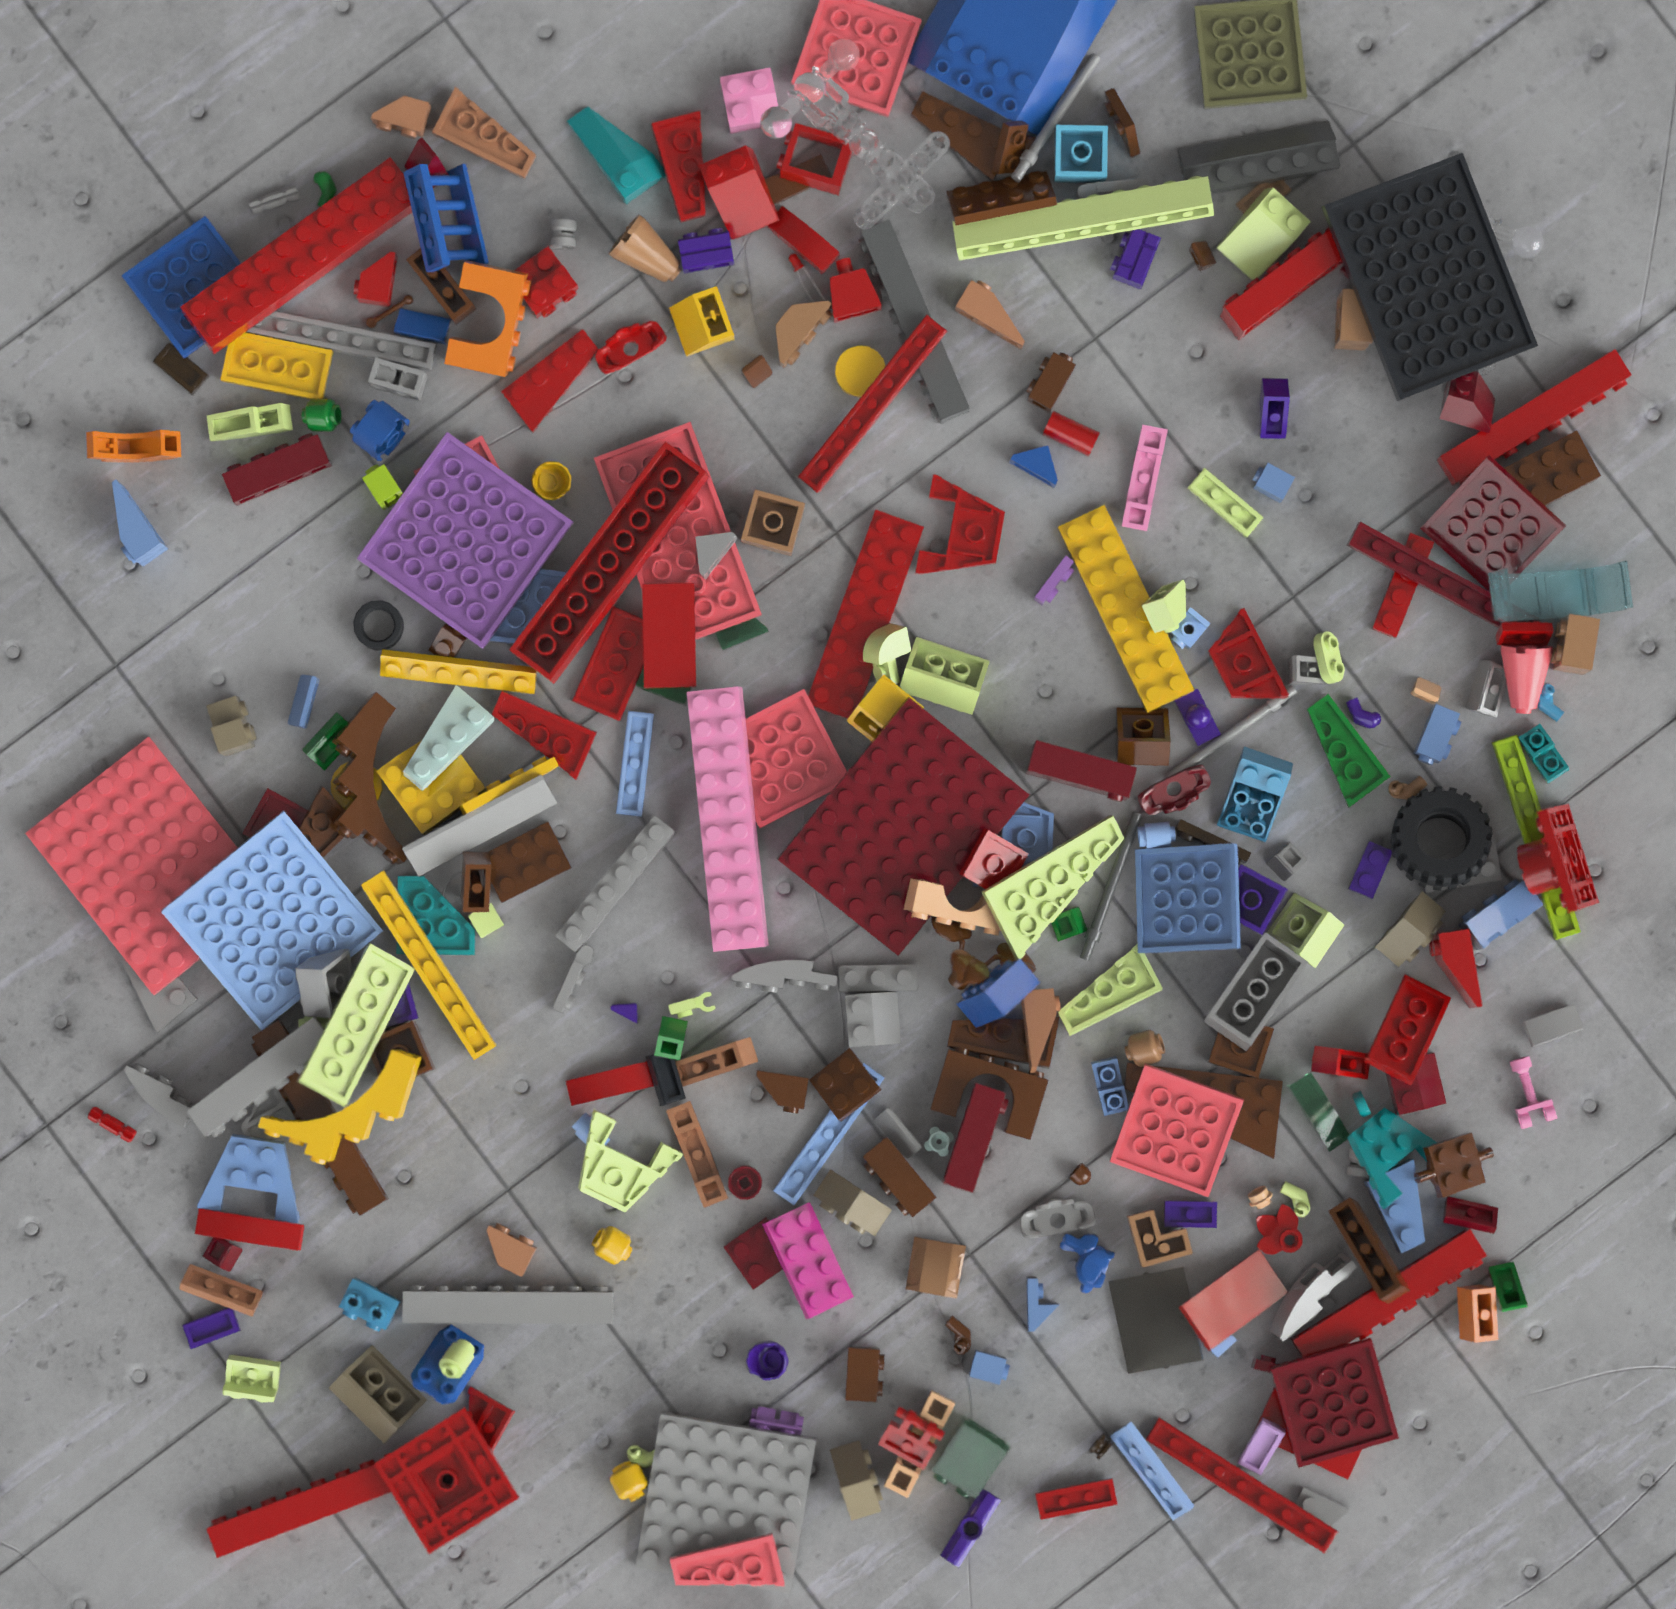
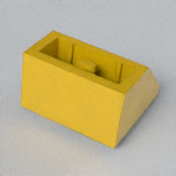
M717 286L692 294L669 307L686 357L735 340Z
M883 675L847 719V722L872 742L908 696L922 708L924 707L887 676Z

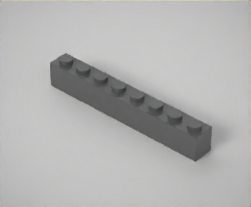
M888 219L862 230V239H859L858 242L863 254H869L872 262L868 263L872 276L874 278L878 276L882 285L878 287L883 301H889L892 309L888 310L892 323L894 325L898 323L902 333L898 334L903 345L926 314L930 316V313L891 221ZM940 340L917 371L922 379L918 381L920 389L924 396L928 394L932 403L928 405L933 419L938 418L940 424L968 413L970 407Z

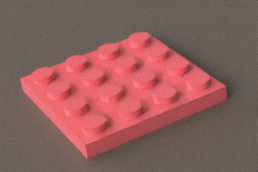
M820 0L791 85L889 117L922 19L867 0Z
M805 689L746 718L755 818L759 829L830 793L847 773Z
M1145 1064L1110 1162L1209 1197L1244 1099Z

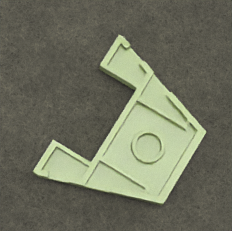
M594 1109L591 1116L578 1189L626 1212L649 1190L648 1187L658 1177L661 1178L667 1172L666 1169L683 1156V1153L660 1142L650 1163L646 1165L604 1144L617 1121Z

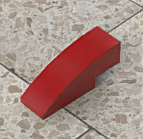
M782 206L777 211L780 221L766 227L823 275L840 256V252L804 221Z

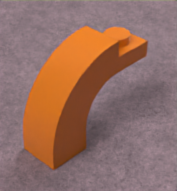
M160 429L130 434L98 431L86 432L87 458L101 459V462H151L181 457L180 431Z

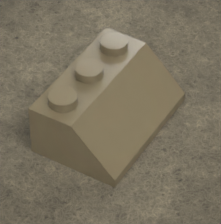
M373 1345L357 1358L329 1387L383 1443L397 1432L427 1401Z

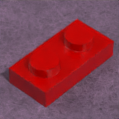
M1541 621L1501 622L1495 636L1496 644L1548 645L1554 632L1552 623Z

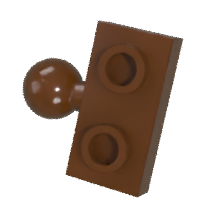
M1024 121L1003 122L992 171L997 174H1007L1015 171L1020 163L1021 155L1026 149L1029 150L1036 139L1031 135L1026 136L1029 126Z

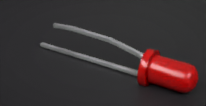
M790 254L788 260L794 267V272L797 271L801 284L805 289L806 293L808 294L809 298L811 299V301L814 302L810 297L808 291L806 290L805 286L803 285V282L798 272V270H800L801 268L804 269V271L814 284L815 288L817 289L823 300L826 301L820 293L817 286L815 285V283L813 282V280L811 279V277L809 276V274L807 273L806 269L804 268V265L800 261L797 254Z

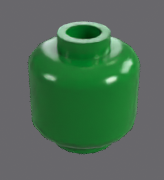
M331 398L310 399L306 407L302 409L301 417L303 423H306L308 429L312 432L334 431L337 425H340L342 411L341 407Z

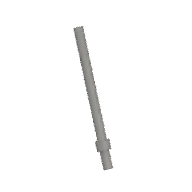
M1092 54L1029 150L1026 149L1020 157L1021 162L1011 175L1012 179L1020 182L1028 168L1033 167L1038 159V153L1099 63L1100 57L1098 55Z
M1292 685L1286 688L1289 697L1285 699L1267 698L1264 700L1265 703L1165 774L1166 778L1186 768L1196 766L1270 712H1276L1282 707V703L1297 693Z

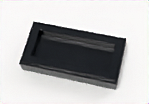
M654 1054L645 1056L660 1106L686 1099L675 1060Z

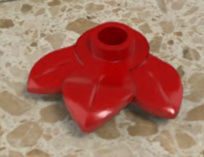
M1282 1204L1277 1216L1261 1215L1256 1218L1257 1228L1263 1236L1258 1242L1257 1248L1265 1254L1274 1255L1281 1251L1293 1253L1302 1246L1303 1237L1297 1229L1299 1220L1289 1206ZM1287 1235L1294 1237V1242L1291 1245L1285 1243L1284 1239Z

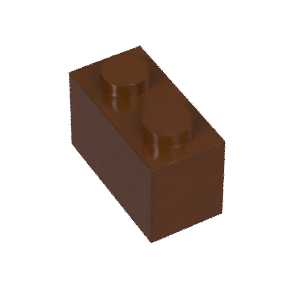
M463 852L460 897L463 912H489L491 883L489 852Z
M848 1346L845 1401L877 1402V1396L882 1397L883 1381H878L879 1370H884L885 1354H880V1348Z

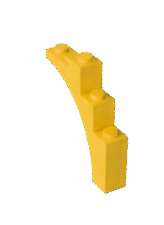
M400 1049L392 1050L383 1071L372 1087L357 1101L340 1112L311 1120H286L266 1115L261 1117L258 1127L265 1129L264 1133L272 1137L279 1138L280 1135L289 1137V1142L296 1145L304 1146V1143H307L304 1154L310 1155L311 1161L325 1164L326 1161H333L342 1134H345V1139L359 1143L360 1139L365 1140L369 1138L377 1112H379L380 1118L394 1121V1118L403 1117L422 1057Z

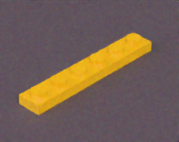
M384 649L381 652L380 676L528 694L535 693L537 671L530 666Z

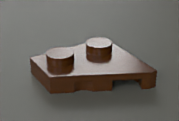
M1114 88L1105 91L1107 102L1103 103L1108 117L1113 118L1115 129L1118 135L1122 137L1132 158L1140 154L1135 124Z

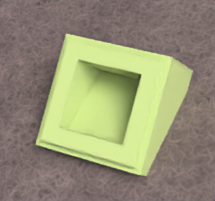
M492 903L489 904V912H473L468 915L481 938L504 926Z

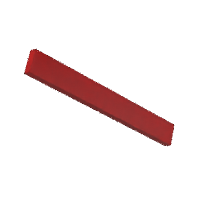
M926 314L798 475V478L819 493L948 331Z
M1160 1417L1145 1439L1324 1554L1339 1532Z

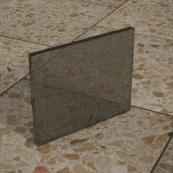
M1184 1267L1153 1273L1144 1272L1143 1275L1108 1281L1128 1374L1158 1368L1167 1369L1169 1366L1204 1360L1199 1337L1179 1309V1306L1190 1299Z

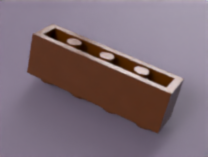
M1349 1197L1328 1211L1379 1299L1389 1304L1410 1291L1359 1202Z

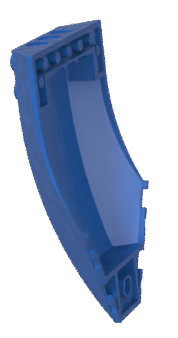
M939 0L912 48L908 63L1012 122L1024 121L1029 125L1028 131L1038 136L1117 0Z

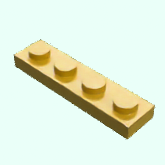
M546 756L532 762L533 768L525 772L521 768L509 774L510 780L504 783L497 780L486 786L487 792L478 795L476 791L464 797L465 803L459 807L463 816L524 783L553 771L559 766L554 757L547 760Z

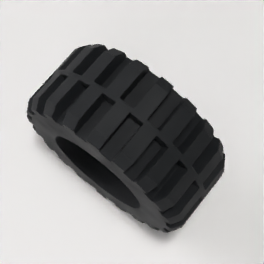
M1442 786L1434 787L1431 792H1428L1427 789L1419 791L1417 797L1412 795L1407 799L1406 805L1401 806L1394 820L1390 841L1392 843V856L1397 859L1396 865L1399 870H1405V877L1410 881L1416 879L1419 881L1418 886L1426 888V885H1431L1433 890L1441 891L1442 887H1447L1448 890L1456 889L1460 883L1464 886L1470 882L1473 876L1476 877L1481 872L1491 850L1493 832L1492 827L1489 826L1490 819L1488 814L1481 811L1483 806L1478 801L1473 803L1470 800V794L1464 792L1463 795L1456 793V788L1450 787L1449 791H1442ZM1434 818H1444L1453 821L1463 830L1466 836L1464 850L1460 855L1451 859H1436L1427 855L1417 843V831L1421 824Z

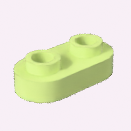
M1329 631L1319 633L1314 637L1313 646L1320 675L1327 684L1339 682L1343 679L1345 668L1341 660L1338 640Z

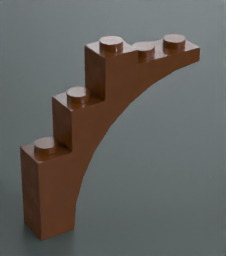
M375 692L366 699L332 741L336 745L335 749L346 758L348 756L351 757V760L332 782L337 786L335 789L342 796L352 798L333 823L337 826V832L347 839L349 837L354 839L363 834L362 839L373 848L377 846L384 852L382 856L388 862L399 865L408 858L402 849L403 846L395 839L383 819L374 789V758L377 743L385 724L396 708Z

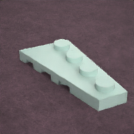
M456 685L403 771L404 776L423 791L494 722V716Z

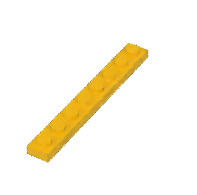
M383 870L362 883V888L473 1060L496 1047L495 1041L386 872Z

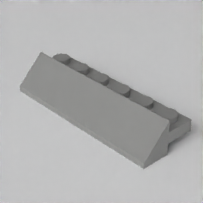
M540 775L410 843L402 849L417 875L421 876L463 852L552 807L557 802L544 777Z

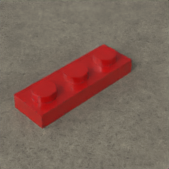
M1113 1478L1035 1493L1040 1520L1118 1505Z

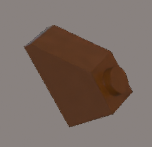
M757 1070L756 1076L777 1105L783 1106V1112L798 1114L799 1109H804L809 1078Z

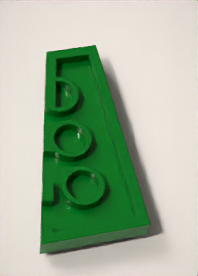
M1329 694L1307 709L1348 808L1391 777Z

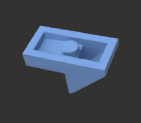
M1026 1278L1027 1330L1034 1332L1059 1304H1039V1299H1043V1283H1038V1278Z

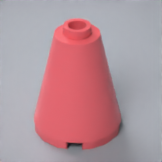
M1501 645V656L1510 707L1515 708L1516 713L1530 714L1531 709H1537L1553 654V646Z

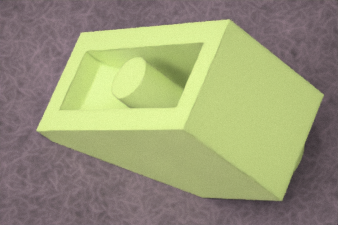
M1183 579L1161 586L1142 605L1154 633L1163 630L1165 633L1172 632L1179 628V623L1186 617V588Z

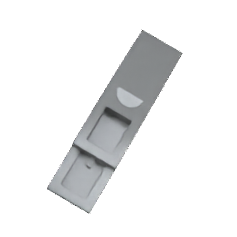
M780 960L757 964L733 974L731 981H736V987L751 989L752 984L761 985L762 991L777 993L778 988L783 989L784 980L790 979V985L804 987L805 982L815 983V989L830 991L831 986L836 987L838 976L812 972L813 961Z
M135 1063L134 1067L126 1065L124 1069L126 1075L144 1100L168 1120L182 1128H187L192 1119L186 1111L192 1108L190 1106L192 1101L177 1095L176 1099L173 1098L177 1090L176 1087L171 1085L173 1081L160 1074L157 1078L149 1075V1069Z
M1340 1253L1324 1267L1317 1262L1312 1264L1294 1283L1280 1304L1270 1328L1272 1334L1284 1342L1286 1339L1293 1337L1297 1330L1306 1322L1313 1320L1317 1313L1323 1309L1318 1300L1326 1297L1339 1282L1349 1278L1351 1272L1357 1268L1354 1262L1343 1253Z

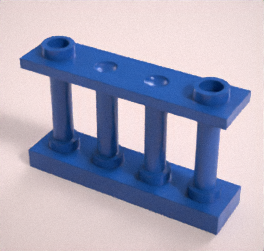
M419 164L403 172L426 272H435L450 265V261L468 260L488 264L489 261L466 164H461L448 170L447 173L449 175H430L427 164ZM433 186H449L452 200H436ZM455 210L458 225H441L438 211ZM460 235L464 250H447L444 236Z

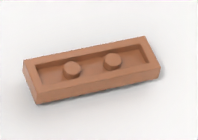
M192 1264L189 1265L179 1290L252 1317L263 1295V1291Z

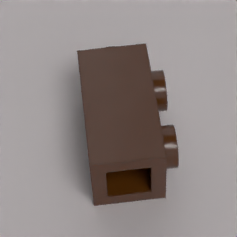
M1053 352L1051 358L1046 356L1038 369L1042 371V374L1038 381L1033 378L1026 391L1030 394L1027 401L1050 413L1076 367V364L1072 363L1073 358L1062 352L1059 355Z

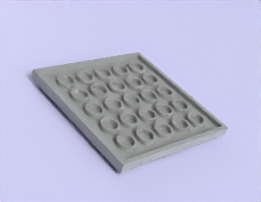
M661 1412L635 1567L673 1574L670 1557L773 1533L785 1586L737 1585L791 1594L817 1438Z

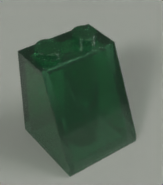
M964 1415L931 1467V1471L935 1473L933 1478L944 1485L948 1482L957 1487L955 1492L966 1499H969L970 1496L976 1499L1011 1447L1009 1443Z

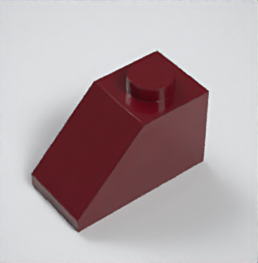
M421 137L404 165L406 171L419 164H427L430 175H449L436 153Z

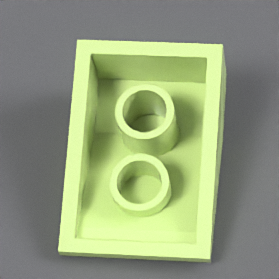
M1267 188L1262 191L1216 249L1251 280H1254L1257 277L1259 278L1292 245L1311 221L1275 188Z

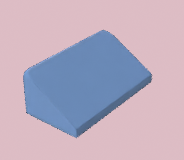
M310 675L300 676L288 719L289 725L307 728L320 681L317 677Z

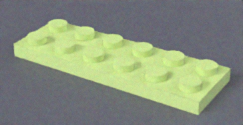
M371 943L368 944L298 1082L345 1106L415 968Z

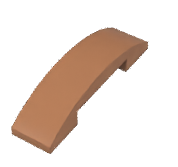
M691 1101L666 1110L703 1207L706 1208L728 1199Z

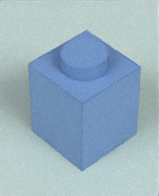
M1267 463L1264 468L1259 466L1252 480L1256 484L1253 489L1281 503L1295 477Z
M975 1350L969 1377L1000 1385L1001 1379H1007L1010 1365L1006 1364L1007 1359L1005 1357Z

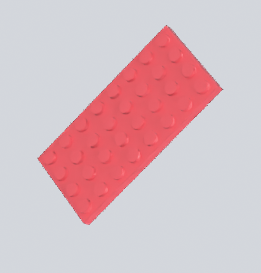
M688 422L594 458L612 510L615 509L665 441L707 471L709 475L707 481L636 574L641 589L642 584L694 583L695 638L697 640L759 617L762 613L736 543L732 545L707 579H704L700 574L695 537L731 532L692 424Z

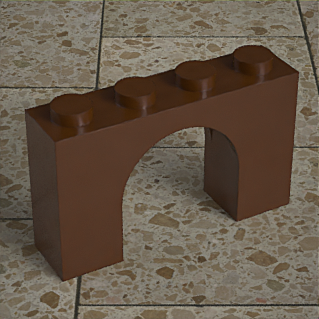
M955 1047L953 1051L948 1049L930 1110L956 1117L964 1088L968 1082L981 1074H993L1005 1080L1013 1094V1105L1005 1133L1031 1140L1049 1081L1043 1078L1045 1073L1038 1071L1030 1073L1029 1070L1027 1074L1018 1071L1019 1065L1004 1062V1065L1001 1066L993 1063L995 1058L979 1054V1058L968 1056L969 1050Z

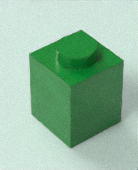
M662 1016L654 1055L680 1060L688 1021Z

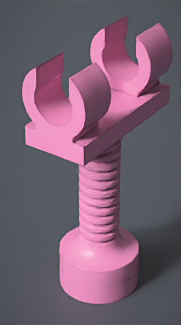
M1530 1056L1510 1061L1512 1072L1519 1074L1528 1105L1515 1109L1521 1129L1532 1127L1528 1111L1541 1107L1546 1121L1557 1119L1552 1099L1539 1102L1536 1100L1535 1091L1533 1090L1532 1081L1528 1073L1529 1068L1532 1067Z

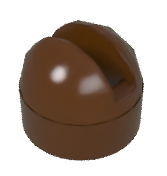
M1080 1163L1068 1178L1076 1185H1085L1091 1179V1172L1086 1165Z

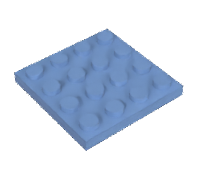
M1238 844L1135 849L1138 953L1241 949Z

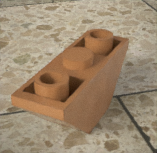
M829 301L791 305L775 326L780 366L785 368L788 363L792 366L801 354L798 352L804 343L809 345L817 333L814 330L820 323L825 325L833 313L830 311L832 304Z

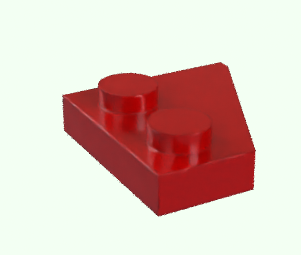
M470 1386L468 1389V1413L493 1452L515 1411Z

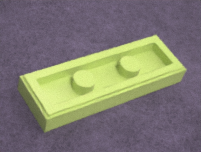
M1206 468L1200 472L1187 488L1245 538L1249 536L1264 518Z

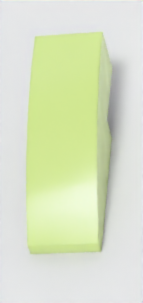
M284 403L262 407L252 406L207 415L210 441L256 437L293 430L290 405Z

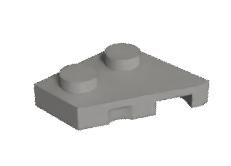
M273 1088L267 1093L268 1099L258 1106H253L252 1111L240 1127L245 1136L270 1140L275 1138L265 1134V1129L258 1127L261 1117L266 1115L286 1120H296L292 1114L291 1107L283 1099L279 1090L277 1091L276 1088Z
M1305 1487L1301 1488L1295 1504L1330 1526L1349 1511V1508ZM1283 1528L1282 1536L1303 1546L1308 1545L1307 1542Z

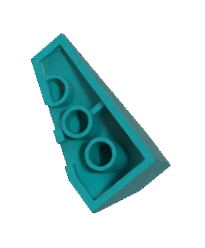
M587 106L567 120V123L625 204H628L666 177L662 165L652 152Z

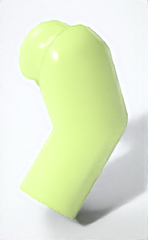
M1285 1181L1280 1193L1292 1198L1294 1213L1298 1217H1305L1311 1208L1307 1192Z
M632 1445L627 1449V1457L632 1463H637L641 1467L647 1468L653 1463L655 1449L648 1452L637 1445Z

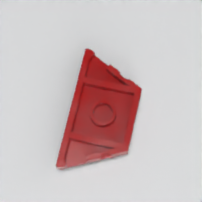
M1245 608L1240 609L1234 620L1222 632L1220 638L1208 650V654L1230 697L1273 699L1289 697Z

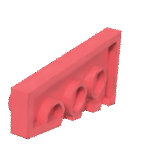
M773 1533L670 1557L676 1585L725 1584V1586H735V1584H751V1586H785Z

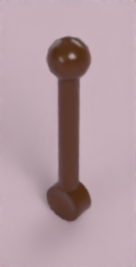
M405 295L401 302L379 316L368 318L366 325L371 329L375 328L377 322L405 304H412L413 297Z

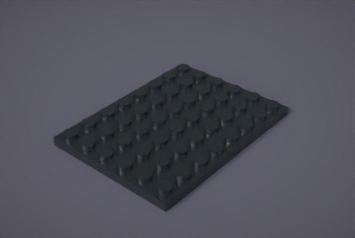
M1463 153L1321 207L1397 401L1538 346Z

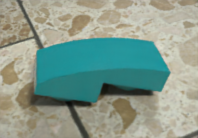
M1541 724L1518 737L1526 753L1547 784L1569 771V766L1555 748V743Z

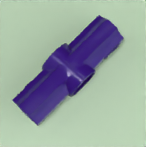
M981 1488L940 1556L951 1564L960 1567L976 1540L981 1536L984 1527L1001 1500L989 1491ZM974 1521L977 1523L978 1529L974 1534H966L963 1531V1526L966 1522Z

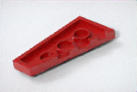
M701 110L651 123L653 136L680 223L705 217L706 214L704 181L699 167L703 163Z
M582 329L501 391L532 433L535 432L539 427L538 425L551 412L554 405L595 357L599 349Z
M504 690L501 691L492 715L524 738L531 746L542 752L549 759L554 757L563 770L569 773L575 780L578 779L598 732Z

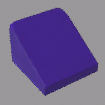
M636 1003L612 1004L610 1006L612 1011L638 1024V1005Z

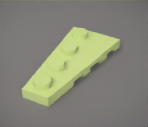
M1136 944L1124 957H1121L1104 974L1095 979L1090 986L1081 991L1060 1009L1058 1015L1069 1036L1163 990L1145 953H1138V944Z

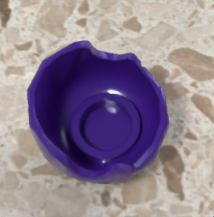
M770 1340L755 1344L748 1351L746 1363L751 1374H755L762 1380L768 1381L778 1379L787 1371L789 1358L783 1346Z

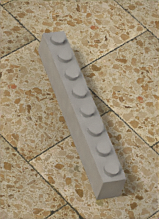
M409 1285V1290L403 1291L402 1323L613 1324L614 1291H608V1286H592V1291H582V1286H566V1291H556V1286H540V1291H530V1286H514V1291H503V1286H488V1290H477L475 1285L461 1286V1290H451L450 1285H436L435 1290H425V1285Z

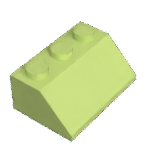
M916 637L900 688L910 696H916L972 715L990 661Z

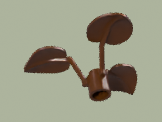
M931 916V923L937 934L948 941H958L960 945L959 949L954 950L950 956L952 972L948 977V981L954 988L965 990L968 984L985 982L990 976L987 966L995 960H1000L1001 965L1007 960L1011 962L1016 960L1007 943L999 944L996 948L998 954L993 955L985 963L976 959L975 956H971L968 952L964 951V939L971 938V930L961 928L960 922L953 920L951 925L935 922L936 917ZM1025 952L1021 960L1033 973L1036 971L1035 964Z

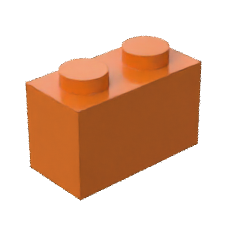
M1480 1284L1457 1287L1460 1339L1470 1342L1498 1340L1495 1287Z

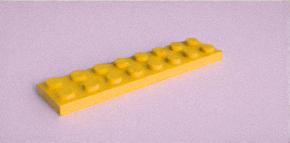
M1105 505L1058 526L1060 535L1146 712L1149 713L1193 692L1194 688L1168 634L1164 630L1157 633L1153 632L1142 607L1150 597Z

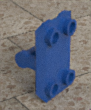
M453 1325L443 1328L437 1333L410 1374L413 1386L421 1392L424 1391L435 1398L434 1400L443 1405L454 1403L484 1358V1345ZM459 1339L470 1342L475 1349L474 1358L460 1378L446 1377L439 1367V1362L450 1345Z

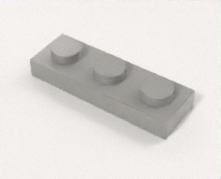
M917 965L839 966V992L917 991Z

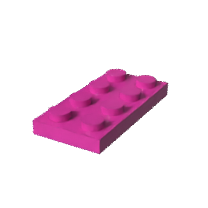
M810 1202L762 1224L806 1320L854 1297Z

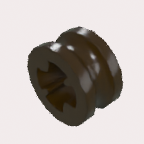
M1105 1434L1099 1436L1089 1449L1090 1453L1096 1454L1098 1460L1103 1457L1113 1444L1112 1440H1106Z

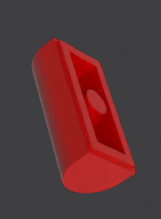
M1053 411L1042 435L1089 457L1100 432Z

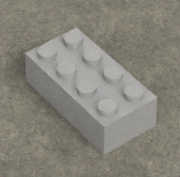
M1265 932L1203 1022L1247 1051L1308 961Z

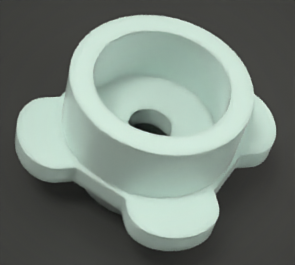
M932 1127L929 1131L930 1137L924 1143V1147L927 1151L933 1150L944 1157L949 1153L948 1147L950 1142L954 1140V1136L951 1132L945 1133L940 1131L938 1127ZM938 1139H941L942 1142L941 1144H937L936 1141Z

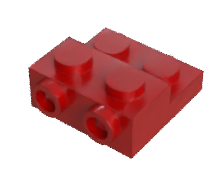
M549 246L514 270L528 273L527 280L531 281L528 296H523V300L537 319L541 316L546 318L556 310L555 306L561 301L566 303L577 295L575 292L579 289L577 283Z

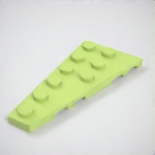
M1109 815L981 892L1016 960L1022 959L1025 951L1040 938V934L1049 923H1053L1077 895L1080 887L1090 880L1098 866L1105 862L1125 839L1114 816Z

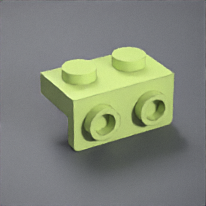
M229 1354L222 1394L236 1399L248 1398L255 1399L258 1402H274L279 1388L281 1362Z

